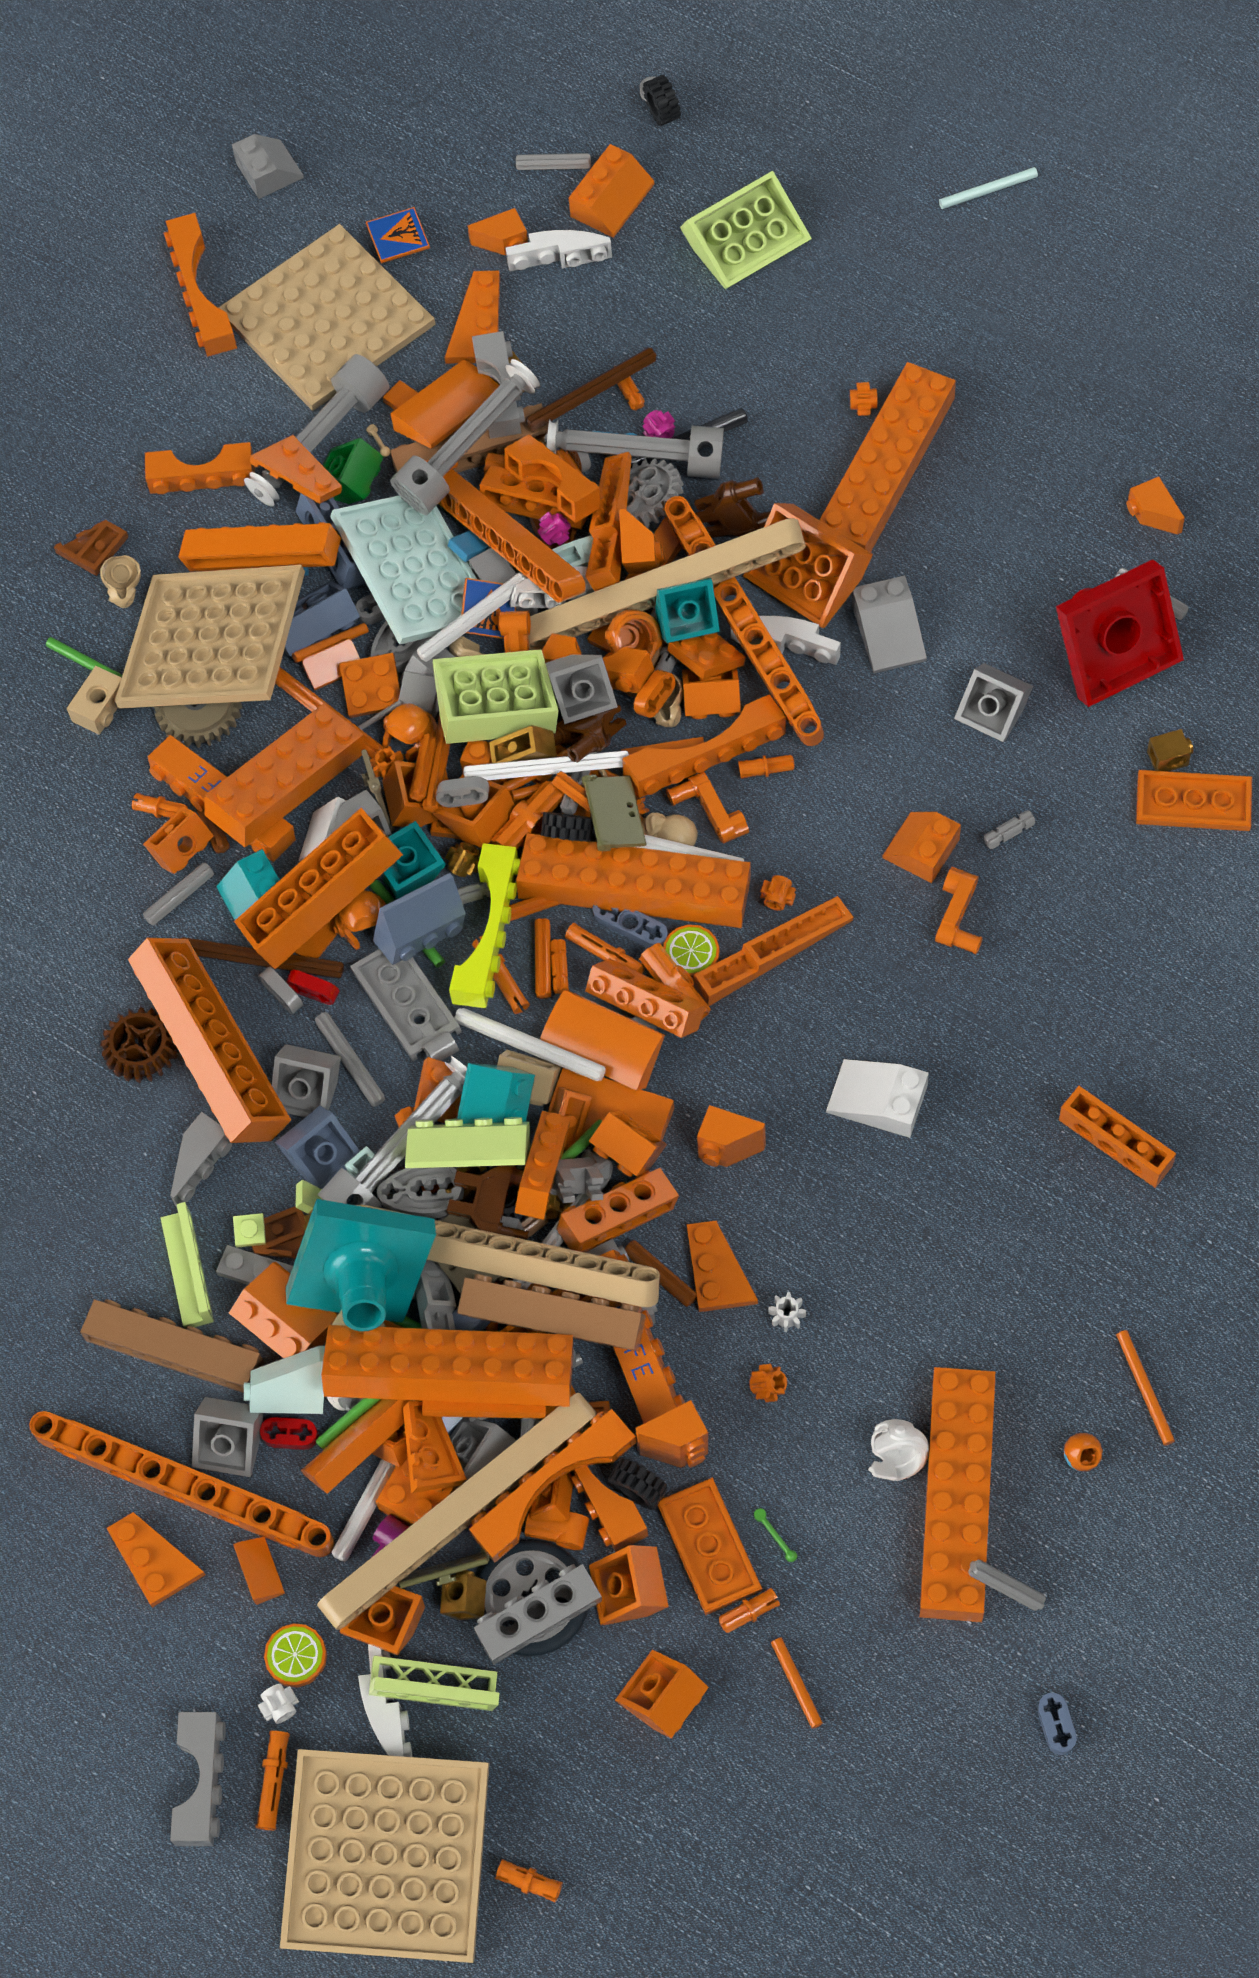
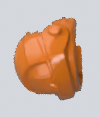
M629 609L617 614L605 632V639L613 654L622 647H629L648 651L652 660L655 652L658 651L663 643L657 621L650 614L637 609Z
M411 703L402 704L396 707L383 720L385 733L382 746L383 748H388L392 737L405 744L416 743L405 754L407 762H412L417 759L420 741L424 735H436L437 723L433 716L424 709Z
M363 890L350 904L335 915V925L333 926L335 934H339L341 938L344 937L358 950L360 943L351 932L375 926L379 909L387 904L379 895Z

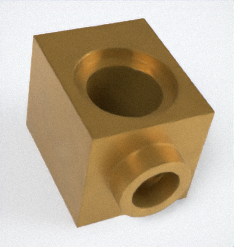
M1182 729L1151 737L1147 753L1155 771H1172L1189 766L1190 757L1193 754V745L1190 738H1185Z
M468 1570L451 1575L456 1576V1581L442 1584L440 1613L457 1620L476 1619L484 1616L486 1580L474 1576L475 1573Z

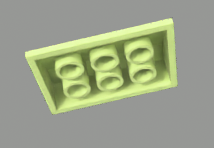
M773 171L691 217L680 227L693 251L725 289L812 239Z
M542 649L433 659L432 664L440 720L446 744L498 739L531 725L552 730L553 733H556L558 707Z

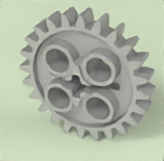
M644 459L640 466L634 462L633 467L630 469L627 511L644 524L646 528H649L651 521L659 523L658 517H667L665 512L667 500L684 492L681 476L678 470L674 469L672 463L667 465L665 460L658 463L657 459H653L648 464L647 460Z

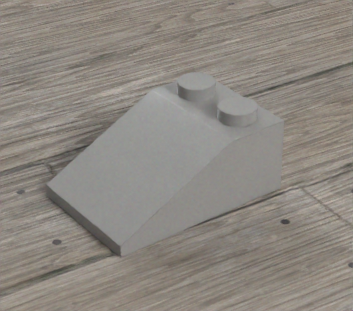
M905 575L855 587L852 591V608L873 673L927 661L913 598Z

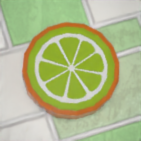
M685 925L676 928L667 936L663 944V948L676 965L683 967L692 978L694 974L719 962L720 948L716 937L710 930L700 925Z
M293 1623L281 1627L271 1635L265 1646L264 1660L268 1672L276 1681L287 1687L298 1688L312 1683L326 1666L327 1651L323 1639L316 1630L304 1624Z

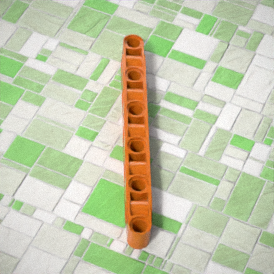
M674 496L667 500L665 504L666 515L687 556L716 546L703 523L684 497ZM678 510H684L681 515H673ZM733 577L714 584L713 589L717 606L778 707L786 716V720L793 727L803 744L807 746L818 745L824 737L821 721L810 699L737 579ZM729 595L736 596L732 601H725V598ZM756 638L763 639L762 642L757 645L750 644L751 641ZM781 682L789 683L784 689L777 688ZM808 726L817 727L812 733L803 732Z
M46 1411L36 1413L30 1420V1430L39 1443L69 1458L315 1557H325L334 1548V1538L328 1527L298 1511L74 1420L65 1419ZM52 1424L49 1432L45 1434L40 1433L43 1425ZM98 1446H106L103 1454L99 1456L93 1455L94 1450ZM152 1468H161L158 1476L154 1478L147 1477L148 1472ZM210 1489L216 1491L210 1500L201 1499L205 1491ZM260 1513H271L268 1521L264 1523L256 1522L257 1516ZM323 1534L326 1536L323 1544L318 1546L311 1544L312 1539L316 1535Z

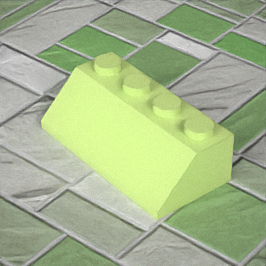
M522 1117L504 1118V1123H492V1118L474 1119L475 1123L463 1124V1119H447L445 1124L433 1125V1120H417L415 1125L408 1128L405 1168L525 1165L531 1149L530 1122H522Z

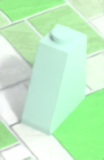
M317 1346L251 1370L250 1382H244V1401H249L250 1413L323 1414L324 1394L321 1374L325 1346Z

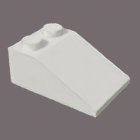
M844 1059L826 1113L910 1138L927 1089L929 1073L901 1064Z

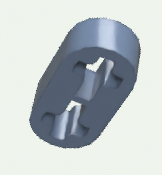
M1047 1693L1039 1701L1037 1708L1038 1716L1050 1750L1058 1755H1066L1074 1749L1077 1740L1073 1722L1065 1699L1060 1694ZM1048 1701H1052L1054 1705H1060L1061 1708L1057 1710L1058 1721L1053 1720L1051 1712L1044 1711ZM1060 1726L1063 1736L1070 1737L1067 1740L1066 1747H1062L1058 1742L1054 1743L1053 1740L1057 1737L1056 1727Z

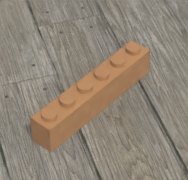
M542 403L524 407V418L543 408ZM525 422L520 423L521 434L490 439L489 431L487 430L460 458L458 466L453 468V470L459 473L485 465L488 453L505 456L504 448L528 434L546 446L544 438L546 433H548L549 423L535 431H530ZM455 432L432 449L414 442L408 445H400L390 450L395 472L397 473L413 455L425 461L430 460Z
M475 1274L474 1279H464L457 1311L462 1316L549 1334L573 1335V1339L639 1352L646 1316L638 1313L639 1307L621 1304L620 1309L609 1307L610 1301L592 1298L591 1303L579 1301L580 1295L562 1292L561 1297L550 1295L551 1289L533 1286L532 1291L521 1289V1283L504 1280L503 1285L492 1283V1277Z
M94 1299L80 1331L87 1342L244 1393V1382H250V1371L262 1367L264 1364L260 1353H258L259 1350L253 1346L242 1344L239 1347L231 1344L229 1339L219 1335H214V1338L203 1335V1332L195 1327L187 1326L184 1329L176 1326L175 1322L164 1317H159V1320L148 1317L149 1315L146 1312L136 1308L128 1311L122 1309L120 1304L105 1299L104 1302Z

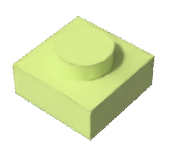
M263 1213L233 1216L236 1247L266 1245Z

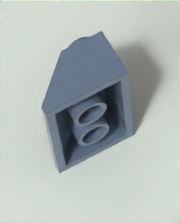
M331 581L297 600L284 648L285 654L292 656L293 652L331 637V633L338 629L345 630L355 624L354 620L358 619L360 615L346 588Z
M448 873L379 909L373 941L392 965L400 961H407L417 952L425 948L431 949L439 941L447 937H454L461 932L466 913L453 876Z

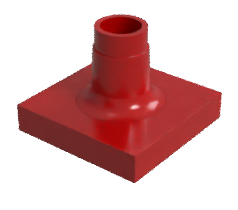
M1153 559L1099 586L1084 588L1078 591L1072 599L1056 606L1077 698L1087 707L1184 660L1165 570L1163 566Z

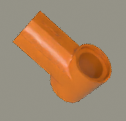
M529 611L500 612L499 627L501 636H504L505 653L529 651L528 635H530L531 631Z
M530 1508L526 1520L525 1536L556 1542L558 1546L570 1550H583L590 1520L588 1517L569 1512V1519L566 1521L532 1520Z

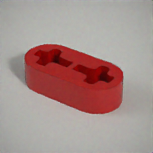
M291 970L285 981L295 993L327 1005H333L340 992L332 983L299 970Z
M272 1417L265 1420L260 1427V1435L264 1443L272 1448L306 1450L314 1447L316 1439L319 1438L314 1423L306 1419ZM273 1426H277L280 1432L287 1433L276 1434L275 1439H271L267 1431H272ZM303 1428H307L312 1435L306 1436L305 1441H301L299 1435H292V1433H302Z

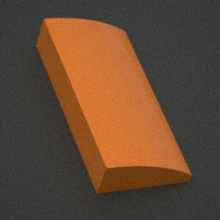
M463 359L391 413L393 429L432 449L459 429L499 385L490 376L478 374L477 367Z
M564 990L547 1020L540 1040L603 1065L606 1069L604 1076L637 1091L647 1087L665 1034L569 990Z
M563 1068L548 1112H552L558 1089L562 1087L592 1097L581 1136L598 1119L603 1121L609 1112L621 1110L652 1134L663 1140L674 1111V1100L644 1090L636 1091L624 1084L604 1077L600 1081H594Z
M380 1399L301 1470L303 1475L328 1494L404 1424L403 1407L411 1400Z

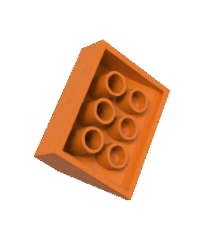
M774 503L764 527L785 519L795 518L799 521L806 547L799 553L746 572L743 577L813 623L819 624L821 628H825L862 580L873 554L798 506L789 503Z

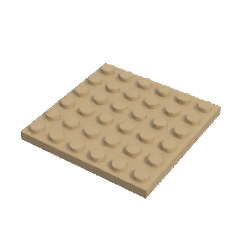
M340 224L218 307L227 312L231 327L312 411L335 396L337 392L332 385L331 378L353 355H361L375 366H378L436 325L435 318Z
M302 565L153 575L115 699L118 708L271 700L305 574Z
M298 1749L280 1948L474 1963L490 1763Z

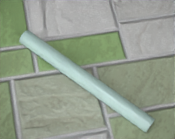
M1033 167L939 199L940 207L945 209L1038 177V172Z

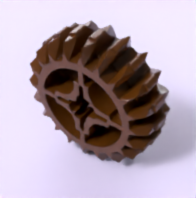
M140 1006L138 1012L134 1013L129 1008L128 1015L125 1017L118 1013L117 1018L119 1021L117 1023L109 1021L111 1030H103L105 1040L101 1041V1047L104 1049L102 1056L107 1061V1067L111 1070L114 1069L117 1077L124 1075V1079L128 1082L135 1077L136 1082L141 1083L143 1077L146 1076L152 1082V1074L157 1072L159 1076H163V1067L171 1069L172 1064L170 1060L177 1059L175 1050L178 1048L173 1043L172 1037L155 1009L151 1007L146 1013L144 1008ZM126 1035H128L127 1041L124 1044H122V1048L119 1049L122 1040ZM135 1039H137V1041L145 1047L146 1051H144L141 1046L139 1047V1045L136 1044ZM162 1040L158 1051L153 1055V1049L157 1045H159L158 1042Z

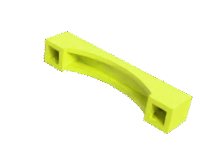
M485 843L482 845L478 873L480 882L487 884L491 894L490 914L483 937L474 952L461 966L455 965L449 989L452 1004L486 1008L488 998H493L495 981H492L493 975L498 973L500 969L501 958L498 956L499 949L505 946L506 932L504 931V926L510 923V899L514 900L517 892V883H514L516 875H518L521 859L518 858L516 847Z

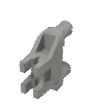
M590 1149L585 1150L582 1158L559 1160L551 1194L557 1195L563 1203L575 1202L574 1194L586 1193L591 1201L603 1200L601 1189L606 1186L611 1178L613 1171L612 1162L598 1155L593 1149L592 1152Z

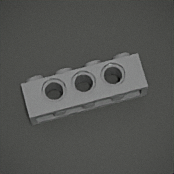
M575 1564L566 1567L558 1573L560 1578L551 1583L548 1580L540 1582L531 1589L533 1593L524 1599L521 1596H517L504 1604L505 1610L496 1615L493 1612L487 1613L477 1620L478 1625L474 1627V1631L493 1665L602 1602V1596L583 1564L577 1568ZM560 1589H568L572 1592L573 1597L567 1603H560L555 1599L556 1592ZM535 1604L543 1606L546 1610L544 1616L540 1619H532L528 1615V1610L531 1606ZM507 1620L515 1621L518 1624V1630L513 1635H505L500 1630L501 1625Z

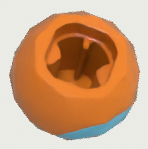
M1076 1433L1065 1443L1063 1454L1068 1465L1074 1470L1090 1471L1097 1467L1102 1460L1103 1449L1099 1440L1092 1434Z

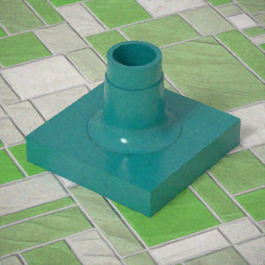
M316 1199L286 1285V1304L337 1313L342 1309L344 1323L356 1331L373 1330L379 1327L384 1320L402 1323L436 1237L435 1219Z

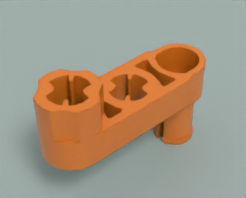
M705 772L689 777L687 782L666 789L667 797L672 806L694 796L698 798L722 844L749 833L746 819L740 810L730 814L726 813Z
M951 867L946 876L943 891L954 895L939 926L935 942L948 947L954 945L975 955L978 953L983 937L960 930L959 925L976 889L979 876Z

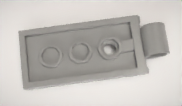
M378 949L350 966L351 971L412 1061L418 1059L416 1054L424 1050L427 1057L443 1061L459 1051L451 1033L455 1031L458 1035L462 1033V1030L413 957L407 961H400L392 965L382 951ZM423 1016L425 1021L422 1024H416L414 1022L415 1018Z

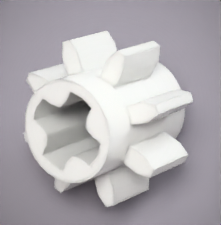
M790 1292L781 1299L775 1296L776 1307H769V1314L776 1315L772 1320V1325H781L784 1327V1332H787L788 1328L792 1326L799 1329L800 1321L798 1318L806 1317V1310L799 1309L802 1305V1298L795 1300L791 1297ZM787 1308L791 1309L789 1316L784 1315Z
M276 1684L261 1694L263 1702L258 1707L266 1721L273 1718L275 1723L279 1724L288 1720L296 1713L293 1705L299 1703L290 1686L284 1689L282 1684Z

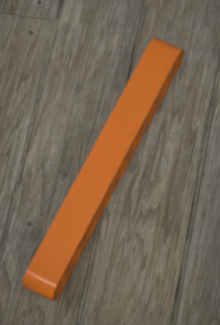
M450 469L443 476L449 485L450 491L438 504L551 598L559 603L585 592L584 578L573 566L456 471Z

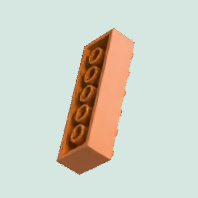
M322 704L206 793L205 816L243 847L248 846L362 756L364 734L325 704Z
M360 808L241 914L234 923L256 952L276 969L392 866L403 854L376 822Z

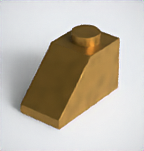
M534 725L489 742L492 763L557 757L553 731Z

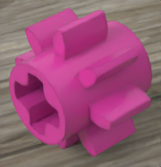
M654 410L644 418L643 434L649 437L671 438L674 435L675 425L673 423L675 420L668 411L663 414L662 411Z
M548 511L539 519L541 527L537 531L548 545L557 542L561 546L570 538L568 530L571 528V525L561 513L558 512L552 515Z

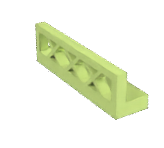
M183 1202L177 1204L178 1213L160 1218L184 1329H186L187 1326L197 1327L213 1323L214 1320L192 1216L186 1203Z
M374 1656L372 1659L369 1695L488 1711H493L499 1704V1692H496V1671ZM379 1665L391 1666L399 1677L397 1679L378 1677ZM400 1667H401V1668H408V1670L403 1673V1671L400 1669ZM414 1669L422 1670L430 1681L428 1683L410 1681L407 1675ZM431 1672H439V1674L434 1677ZM445 1673L453 1674L461 1685L459 1687L441 1685L437 1680ZM462 1676H470V1678L465 1681ZM476 1677L489 1679L488 1691L471 1689L468 1683Z

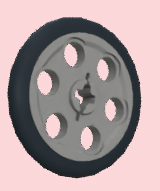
M537 1540L520 1541L497 1562L494 1563L490 1558L488 1564L483 1565L477 1576L486 1580L484 1615L493 1612L495 1615L506 1609L504 1604L517 1596H521L524 1599L523 1595L531 1593L535 1582L539 1584L546 1580V1574L550 1570L562 1571L572 1564H575L576 1568L580 1565L567 1551L552 1543ZM528 1560L533 1563L534 1569L530 1575L522 1576L517 1573L516 1567L521 1561ZM506 1581L510 1584L511 1588L506 1596L501 1597L494 1594L493 1587L497 1582ZM560 1589L555 1594L556 1600L564 1599L567 1602L573 1597L572 1592L568 1589ZM535 1604L529 1608L528 1615L532 1619H540L544 1616L546 1610L543 1606ZM588 1610L513 1654L539 1656L558 1650L568 1643L580 1630ZM515 1622L508 1627L501 1625L500 1630L505 1635H513L518 1630V1624Z

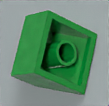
M362 438L331 448L323 463V467L342 485L341 493L333 497L336 501L351 504L364 500L371 491L370 485L373 479L380 472L383 456Z

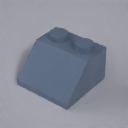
M322 1106L317 1107L275 1142L303 1178L320 1189H323L341 1168L346 1170L345 1164L360 1152L334 1114Z

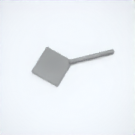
M404 670L399 700L357 727L363 730L392 712L396 707L405 703H411L432 712L436 695L434 676Z

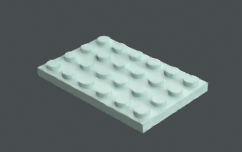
M394 496L332 510L330 517L399 645L433 637L461 616L465 578H477L468 562H464L448 547L449 540L453 538V535L437 506L428 515H423L414 510L400 496Z

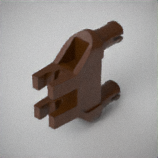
M758 477L738 483L734 480L723 482L714 494L697 499L694 503L695 507L701 511L695 514L702 523L708 522L710 527H706V530L711 538L725 535L740 537L764 528L771 511L757 512L746 499L763 494V484Z
M617 705V708L564 724L563 717L561 716L557 719L556 733H553L555 746L558 744L572 745L567 748V755L576 763L592 752H601L610 745L612 736L627 725L626 720L623 718H617L612 723L610 722L613 720L614 715L621 711L620 705Z
M501 1165L480 1176L456 1171L455 1186L476 1191L473 1204L449 1199L448 1214L472 1220L479 1230L527 1240L529 1231L503 1226V1222H501L509 1188H512L513 1185L520 1186L524 1169L517 1168V1165Z

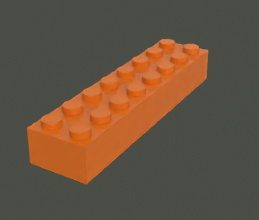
M906 363L822 514L821 522L871 553L955 399L956 380L915 364Z
M527 833L516 883L518 899L542 897L546 898L547 901H557L563 905L593 908V905L601 910L612 911L611 908H618V912H622L626 909L630 910V912L639 911L653 917L742 928L751 881V862L637 847L611 848L610 851H598L597 842L563 840Z
M146 938L130 956L128 961L144 987L147 997L158 1012L160 1020L164 1023L172 1037L173 1043L181 1053L186 1066L195 1078L199 1089L209 1103L211 1111L222 1126L225 1136L231 1143L272 1141L291 1121V1118L188 939Z
M328 1325L321 1374L324 1397L570 1407L573 1335L377 1327L370 1331H356L345 1325Z
M934 1367L919 1615L921 1618L982 1622L985 1584L971 1577L968 1571L972 1561L981 1560L985 1563L987 1561L995 1371Z

